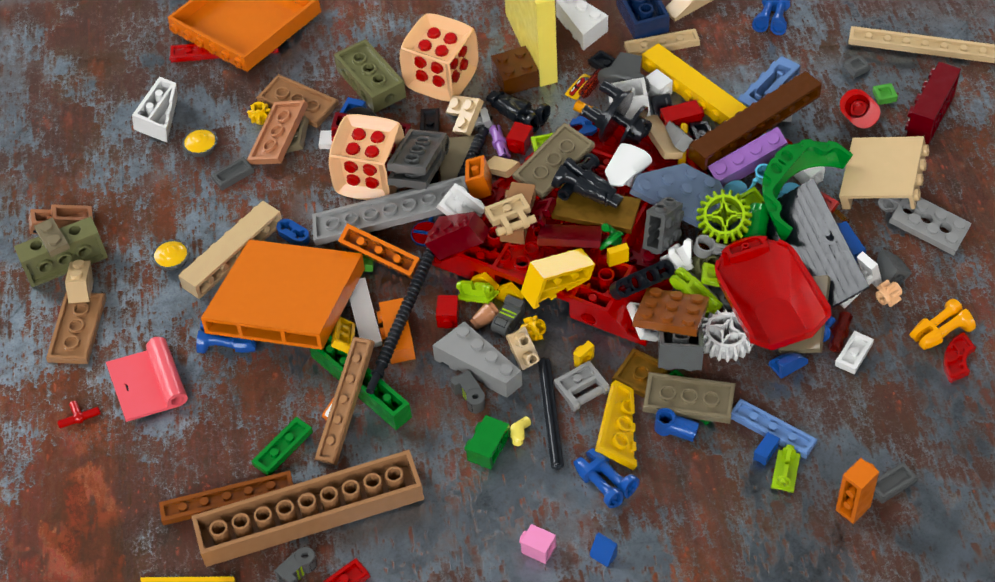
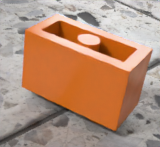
M485 155L467 159L465 163V183L470 195L477 199H484L492 195V173Z

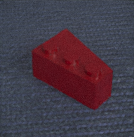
M476 212L439 216L433 228L428 232V237L424 244L439 260L484 243L490 228Z

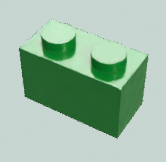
M485 415L482 422L479 421L477 423L472 439L469 438L466 442L467 461L491 470L510 437L509 424Z

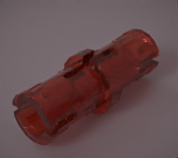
M843 311L839 314L837 324L832 328V337L828 344L830 351L836 353L841 351L843 342L849 335L848 329L853 319L851 313Z

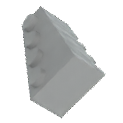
M462 322L432 345L435 361L439 363L444 362L455 371L459 370L464 373L469 370L476 380L484 383L485 387L506 398L523 385L522 371L466 322Z

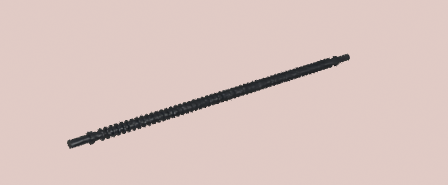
M484 124L478 128V134L474 136L457 177L465 175L467 159L479 156L482 146L486 141L485 136L489 133L488 128ZM427 246L409 284V288L405 293L402 305L399 307L398 314L395 316L396 318L394 323H392L384 346L381 348L380 355L377 357L376 366L371 371L372 377L366 388L368 394H374L379 380L384 377V369L390 363L398 340H400L402 331L416 303L419 291H421L423 282H425V278L433 263L432 261H434L435 255Z

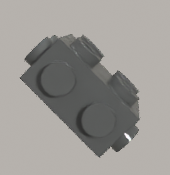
M666 197L647 210L642 249L649 250L653 254H662L680 240L682 234L680 223L684 217V211H682L683 203L676 201L674 198Z

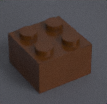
M526 46L491 56L492 73L504 93L514 94L540 86L539 70Z

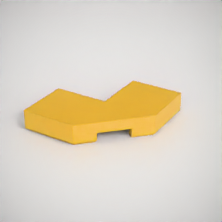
M487 272L475 275L471 279L473 284L475 282L490 283L494 290H499L500 293L494 298L504 302L507 295L520 300L524 298L520 293L521 290L513 282L499 285Z

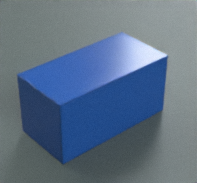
M768 432L754 451L753 459L766 466L779 447L780 438Z

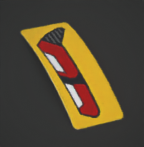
M583 74L571 85L565 95L578 100L586 88L596 79Z

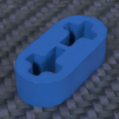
M282 219L277 223L278 235L284 240L298 246H307L309 244L310 236L306 228L290 219Z

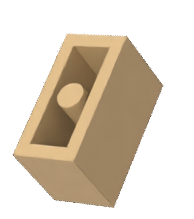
M75 260L69 263L65 280L68 303L90 301L94 283L91 261Z

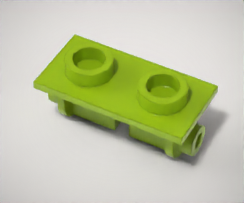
M461 280L456 284V288L460 292L458 299L461 301L489 304L500 293L499 290H494L490 283L475 282L473 284V281Z
M788 444L783 450H778L771 485L772 489L794 493L801 454L796 453L793 445Z

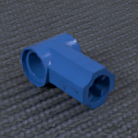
M661 408L657 411L654 430L657 434L661 436L671 434L691 442L694 441L699 427L698 422L677 416L669 408Z

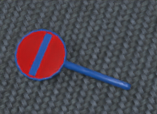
M429 217L428 221L417 223L412 228L411 238L417 245L426 246L424 243L428 237L427 234L435 224L432 222L433 217Z

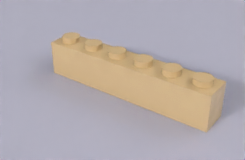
M264 201L255 206L244 218H241L235 226L226 231L217 242L213 243L209 249L198 256L191 265L178 275L182 288L198 299L203 297L229 273L249 239L265 241L277 230L276 225L282 220L280 211Z

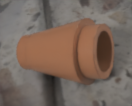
M492 302L489 304L484 303L472 319L469 320V323L477 331L479 328L491 323L499 313V310Z

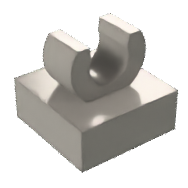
M484 107L480 111L481 116H478L475 123L477 130L483 124L488 130L494 125L493 119L492 121L490 119L487 107Z

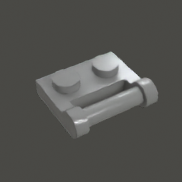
M590 361L553 380L554 386L568 402L573 412L579 410L581 405L599 395H606L610 390L607 381ZM595 383L598 385V387L578 398L573 396Z

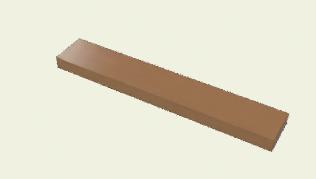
M353 336L315 456V460L318 462L337 466L375 345L373 340Z

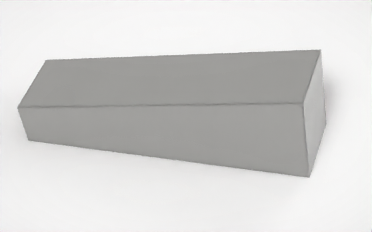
M669 121L665 128L674 146L684 153L693 139L681 128Z

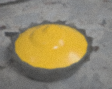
M206 127L202 129L197 128L185 134L181 145L183 150L192 156L205 157L214 151L218 143V137L212 129H207Z
M180 239L164 240L161 244H157V248L153 249V254L151 255L153 258L152 262L165 271L178 270L186 264L189 258V246L186 245V242H181Z

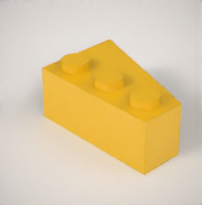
M582 248L534 260L529 264L520 293L533 309H536L540 306L539 302L547 298L552 300L557 297L556 293L564 289L569 291L590 280L595 263Z

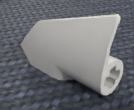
M621 143L605 169L609 184L612 187L627 185L631 188L636 176L641 174L652 163V158L646 151L636 146Z

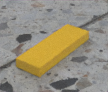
M339 317L333 329L331 347L348 354L353 336L355 337L356 324Z

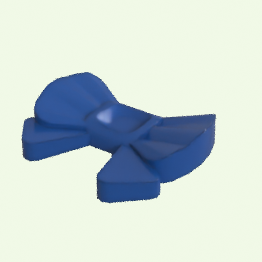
M581 115L576 119L573 118L570 122L571 127L582 124L583 127L578 132L584 136H592L598 131L597 127L592 125L590 120Z

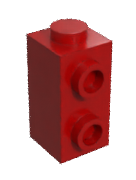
M692 100L661 108L659 118L665 126L671 121L680 128L682 123L688 124L689 127L690 122H701L705 114L703 107L699 106L697 100Z

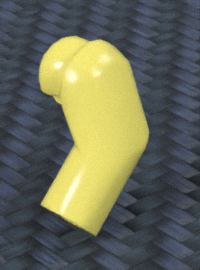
M527 416L513 423L510 427V438L514 446L518 447L523 444L525 439L524 429L531 426V420Z

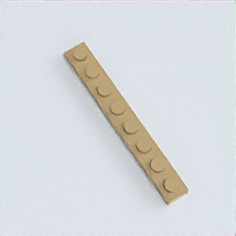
M851 26L848 42L850 45L995 63V44Z

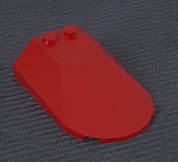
M751 236L739 239L722 250V255L715 262V275L718 284L749 342L772 351L811 338L831 317L830 304L798 253L790 244L781 239L778 241L770 240L767 236Z

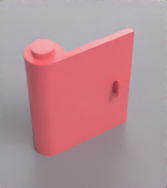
M163 337L151 338L146 344L147 351L106 362L126 422L182 406L188 400L169 346Z

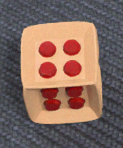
M437 14L423 15L410 30L400 49V66L405 85L417 93L449 102L452 95L460 96L476 72L479 59L475 30L463 22Z
M349 114L342 119L329 153L331 181L334 190L338 194L354 199L370 200L396 193L397 187L388 185V177L392 171H387V163L404 138V132L399 122L361 114Z

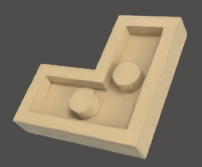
M452 95L446 113L450 116H458L452 131L458 135L471 136L484 101L480 98Z

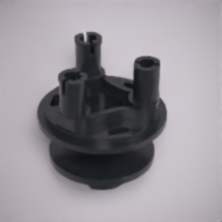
M604 80L599 90L613 98L611 105L603 112L596 106L591 108L586 104L580 115L595 123L594 126L599 128L598 137L602 143L612 136L619 125H622L626 130L622 135L619 146L621 143L630 144L631 142L640 144L641 139L647 137L652 128V123L645 119L649 107L646 105L642 106L632 120H630L625 115L631 105L634 93L630 90L624 92Z

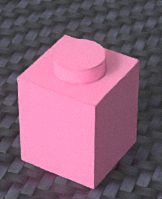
M531 524L529 529L521 534L519 540L521 553L546 564L556 548V535Z

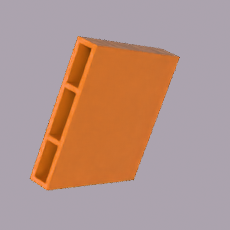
M249 239L201 317L205 334L323 350L365 270L362 253Z

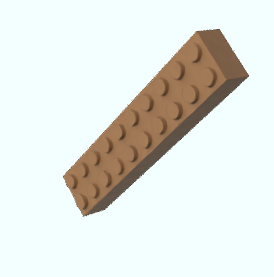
M406 450L192 515L191 517L205 566L208 567L424 500V494L410 450Z

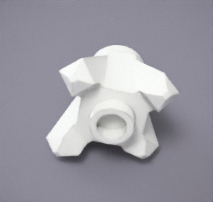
M687 238L682 246L679 243L674 244L667 249L668 254L660 257V261L669 260L673 264L675 271L679 267L686 269V271L694 268L692 264L693 240Z

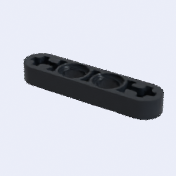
M662 260L611 283L609 287L610 294L616 300L633 295L670 278L674 274V266L669 260ZM665 268V272L660 274L658 270ZM647 271L652 274V281L648 280ZM632 278H635L637 280V288L633 286ZM625 285L626 289L620 292L618 288Z

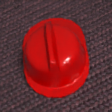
M849 90L841 97L840 110L856 127L869 128L879 120L881 114L880 107L863 90Z

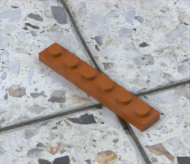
M291 471L159 502L163 526L192 519V515L294 485Z

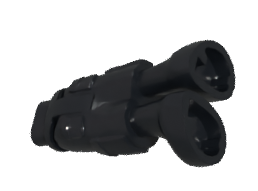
M494 90L486 97V101L490 102L491 106L499 111L500 114L513 122H521L533 126V132L538 130L539 125L543 126L546 123L551 111L550 106L546 103L540 104L537 109H532L531 102L503 91L497 92Z
M570 157L559 167L551 183V186L554 188H559L564 183L574 185L573 190L575 193L597 203H605L606 207L610 205L615 209L624 198L617 193V190L608 181L589 169H582Z

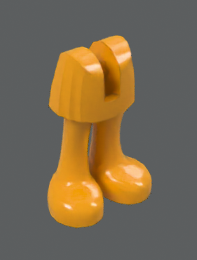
M950 299L945 303V309L931 320L927 318L922 319L909 335L915 342L919 341V346L926 350L942 343L943 338L956 328L961 327L966 332H972L976 328V324L971 313L967 309L962 310V304L958 300ZM950 317L953 318L952 320H950V321L947 322L946 324H944V325H942L941 327L937 328V326H939L942 322H944V321L947 320L948 318H950Z

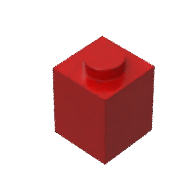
M514 122L506 137L508 150L525 155L531 145L533 126Z
M437 295V328L448 329L458 326L460 309L458 295Z

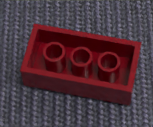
M938 62L936 68L931 69L928 76L929 81H924L921 89L922 93L917 94L914 102L915 106H911L907 117H910V119H908L905 126L907 131L906 137L924 136L925 143L930 144L955 96L961 68Z

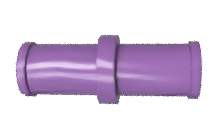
M497 124L496 129V125H492L489 128V132L493 139L492 145L496 149L498 157L503 156V158L510 159L511 155L501 126Z

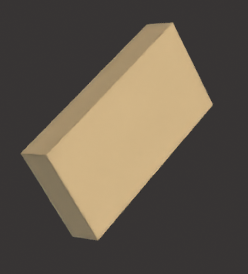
M493 156L487 161L492 174L506 178L512 176L521 166L519 161Z

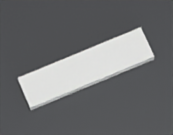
M361 278L349 298L359 338L373 340L375 342L374 347L382 346L366 279Z

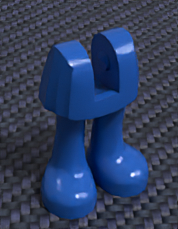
M762 0L764 8L754 18L752 22L753 29L757 32H765L769 26L771 11H774L775 13L770 24L771 32L775 35H783L787 29V22L783 14L790 7V0Z
M201 320L200 330L197 334L196 350L197 353L204 354L208 351L209 346L216 345L235 349V352L247 353L255 352L257 343L254 340L205 334Z
M594 448L586 452L591 462L590 464L582 457L573 462L584 483L591 481L604 495L603 501L608 508L618 507L623 502V496L628 499L639 486V478L633 474L622 477L609 464L610 458L596 452ZM603 473L617 488H612L600 474Z

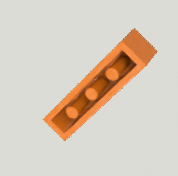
M348 223L338 240L342 246L357 253H362L363 256L413 279L417 266H419V257Z

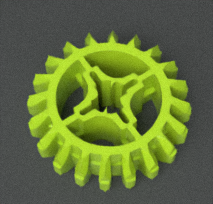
M721 189L720 195L713 191V198L710 195L705 196L706 201L700 202L703 208H697V213L701 215L696 216V220L700 221L698 228H704L702 235L710 233V238L716 237V243H719L720 239H724V244L728 243L729 238L732 243L735 242V236L739 239L743 238L742 232L747 233L748 228L746 226H751L752 221L749 218H752V213L747 212L751 207L750 205H744L746 199L739 200L740 193H737L734 197L732 196V190L725 194L724 189ZM720 203L718 211L707 214L711 207ZM727 203L734 205L739 212L730 210L727 207ZM723 209H724V214H726V217H727V220H726L725 225H724V220H723V218L721 217V214L723 213ZM741 219L737 227L728 231V225L731 222ZM708 221L719 224L721 231L713 228Z

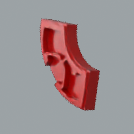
M965 332L958 334L950 341L944 354V372L950 383L964 378L970 373L966 359L971 353L975 352L976 346Z

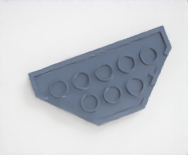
M682 163L638 174L634 179L629 194L653 206L666 197L674 198L676 201L683 203V221L698 228L700 221L696 220V216L701 214L697 213V208H703L700 202L706 201V195H710L713 198V191L720 195L721 189L724 188L719 180ZM720 203L711 207L707 214H712L714 210L720 207ZM741 220L729 226L728 231L737 227ZM708 221L713 228L721 231L719 224Z

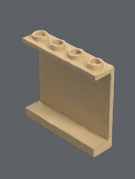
M924 136L852 138L849 152L853 156L846 165L839 194L842 209H851L853 199L909 198L911 209H915L916 203L920 201L921 197L919 188L923 186L924 181L922 172L926 171L925 157L929 156V145L925 143Z

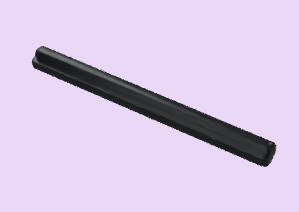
M542 357L538 362L550 463L552 469L560 470L564 467L551 362L549 358Z

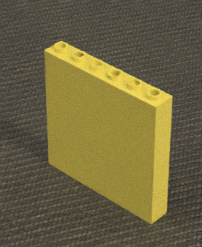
M505 0L506 16L521 47H527L539 70L540 87L557 83L555 0Z

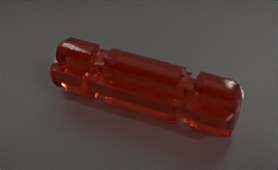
M601 69L596 70L579 90V95L582 98L588 97L591 91L599 84L597 76Z

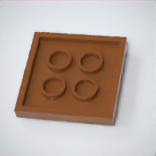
M657 287L647 288L633 318V327L696 337L709 306V297L700 294H686L680 291L661 290Z

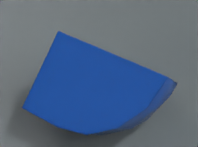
M788 352L770 360L768 365L782 379L808 364V359L800 353Z

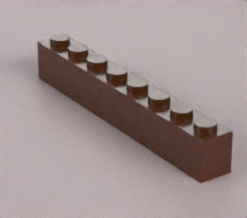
M807 71L796 75L792 80L780 85L778 89L766 94L759 101L753 102L748 108L739 111L729 120L723 121L718 127L709 130L699 139L693 140L689 144L688 158L703 171H706L709 165L748 144L818 99L822 83Z

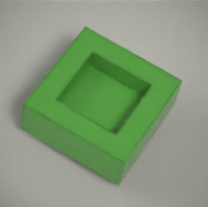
M892 83L873 86L872 92L878 105L897 102L898 96Z

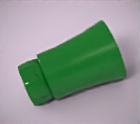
M752 203L749 210L752 213V218H749L752 223L751 226H746L748 228L747 233L742 232L743 238L766 236L769 213L766 205L763 203Z

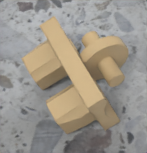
M523 326L519 330L506 335L510 350L514 354L520 370H525L539 362L540 358L526 327Z

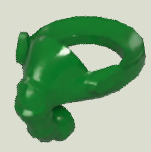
M604 223L601 226L602 231L609 232L610 235L601 242L600 250L606 249L609 245L617 246L622 243L621 236L624 234L621 231L614 229L608 223Z

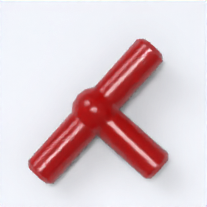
M71 401L69 406L73 415L58 420L57 424L60 429L75 423L80 424L84 420L100 415L101 412L99 407L81 412L78 402Z

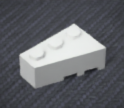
M555 0L557 18L566 29L570 30L572 37L580 43L583 51L608 32V15L584 0Z
M162 77L157 79L132 114L134 130L166 143L168 142L178 98L175 82Z

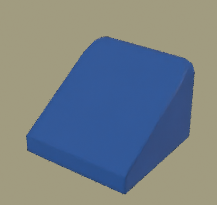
M597 533L590 551V557L608 567L617 556V543L603 534Z

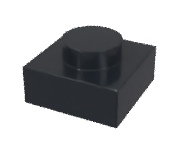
M670 93L650 97L653 115H660L661 108L672 106Z

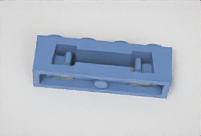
M781 56L777 61H773L770 68L763 72L759 79L752 83L748 90L741 94L737 100L746 107H749L753 102L759 101L763 95L765 96L773 92L780 85L785 84L787 81L789 82L793 77L799 75L800 65Z

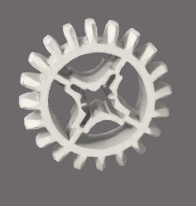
M717 309L715 314L709 313L708 318L704 317L702 321L704 354L709 353L710 358L716 356L718 362L723 358L728 363L731 358L736 362L738 356L744 359L746 353H750L754 344L749 342L733 311L730 313L725 309L721 313Z

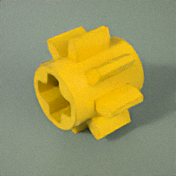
M255 102L250 105L251 110L247 111L248 117L251 118L252 123L263 125L271 109L268 108L267 103Z
M537 315L524 318V323L520 328L526 327L532 342L543 339L542 334L546 332L545 322L542 319H538Z

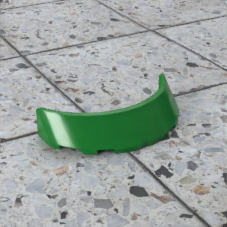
M811 139L801 140L799 143L789 144L780 149L768 163L762 181L763 199L781 240L785 241L793 230L780 217L782 206L777 198L781 188L793 175L808 168L827 166L844 169L853 154L837 142L829 140L828 142L813 141Z

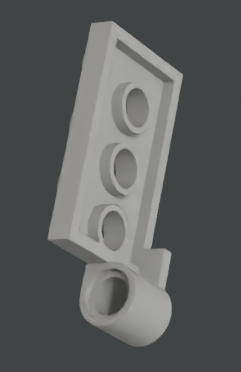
M921 197L920 201H917L915 209H911L909 198H880L878 200V205L882 210L889 213L894 212L889 223L953 256L972 224ZM903 209H909L912 213H905ZM921 218L928 219L930 223L923 222ZM940 227L946 228L949 232H942Z

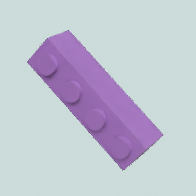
M776 127L709 165L708 169L712 177L719 180L724 188L727 183L734 180L739 181L755 172L759 164H768L775 154L787 146L788 143L780 129Z

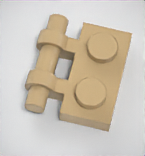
M522 193L484 207V213L491 225L494 227L501 224L502 226L495 229L498 237L504 234L508 236L517 229H526L530 227V224L537 222L534 214L526 216V214L531 213V209ZM515 218H518V219H519L518 221H515V222H513V223H509V221L512 220V219H515Z

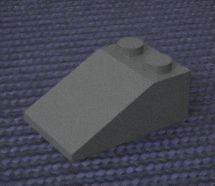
M702 324L696 337L658 331V368L665 370H702L704 353Z

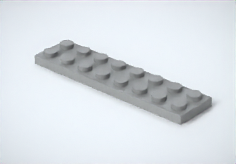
M465 175L429 184L427 189L416 190L413 188L312 214L313 241L316 246L338 241L347 223L369 233L442 215L444 213L436 207L455 183L464 187L468 192Z

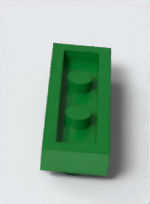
M295 417L251 461L252 465L266 476L271 475L313 433L312 427L298 417Z

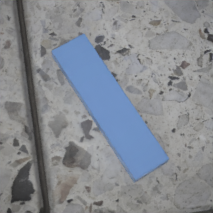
M741 398L732 409V420L764 437L768 432L779 437L780 446L785 448L788 444L793 445L796 453L801 454L800 456L805 459L817 444L818 439Z

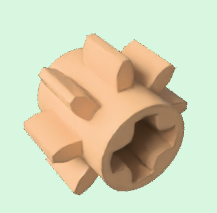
M887 279L876 287L879 290L876 292V298L882 305L888 304L889 307H892L902 300L900 297L902 289L897 282L893 281L890 283Z

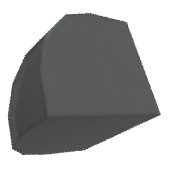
M881 249L876 263L878 264L882 281L884 282L888 279L891 283L901 278L906 280L912 274L906 264L895 254Z

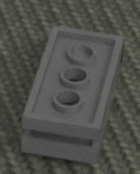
M409 129L387 163V171H392L388 177V185L397 188L410 187L416 190L427 189L442 164L445 155L448 153L450 140L447 133Z

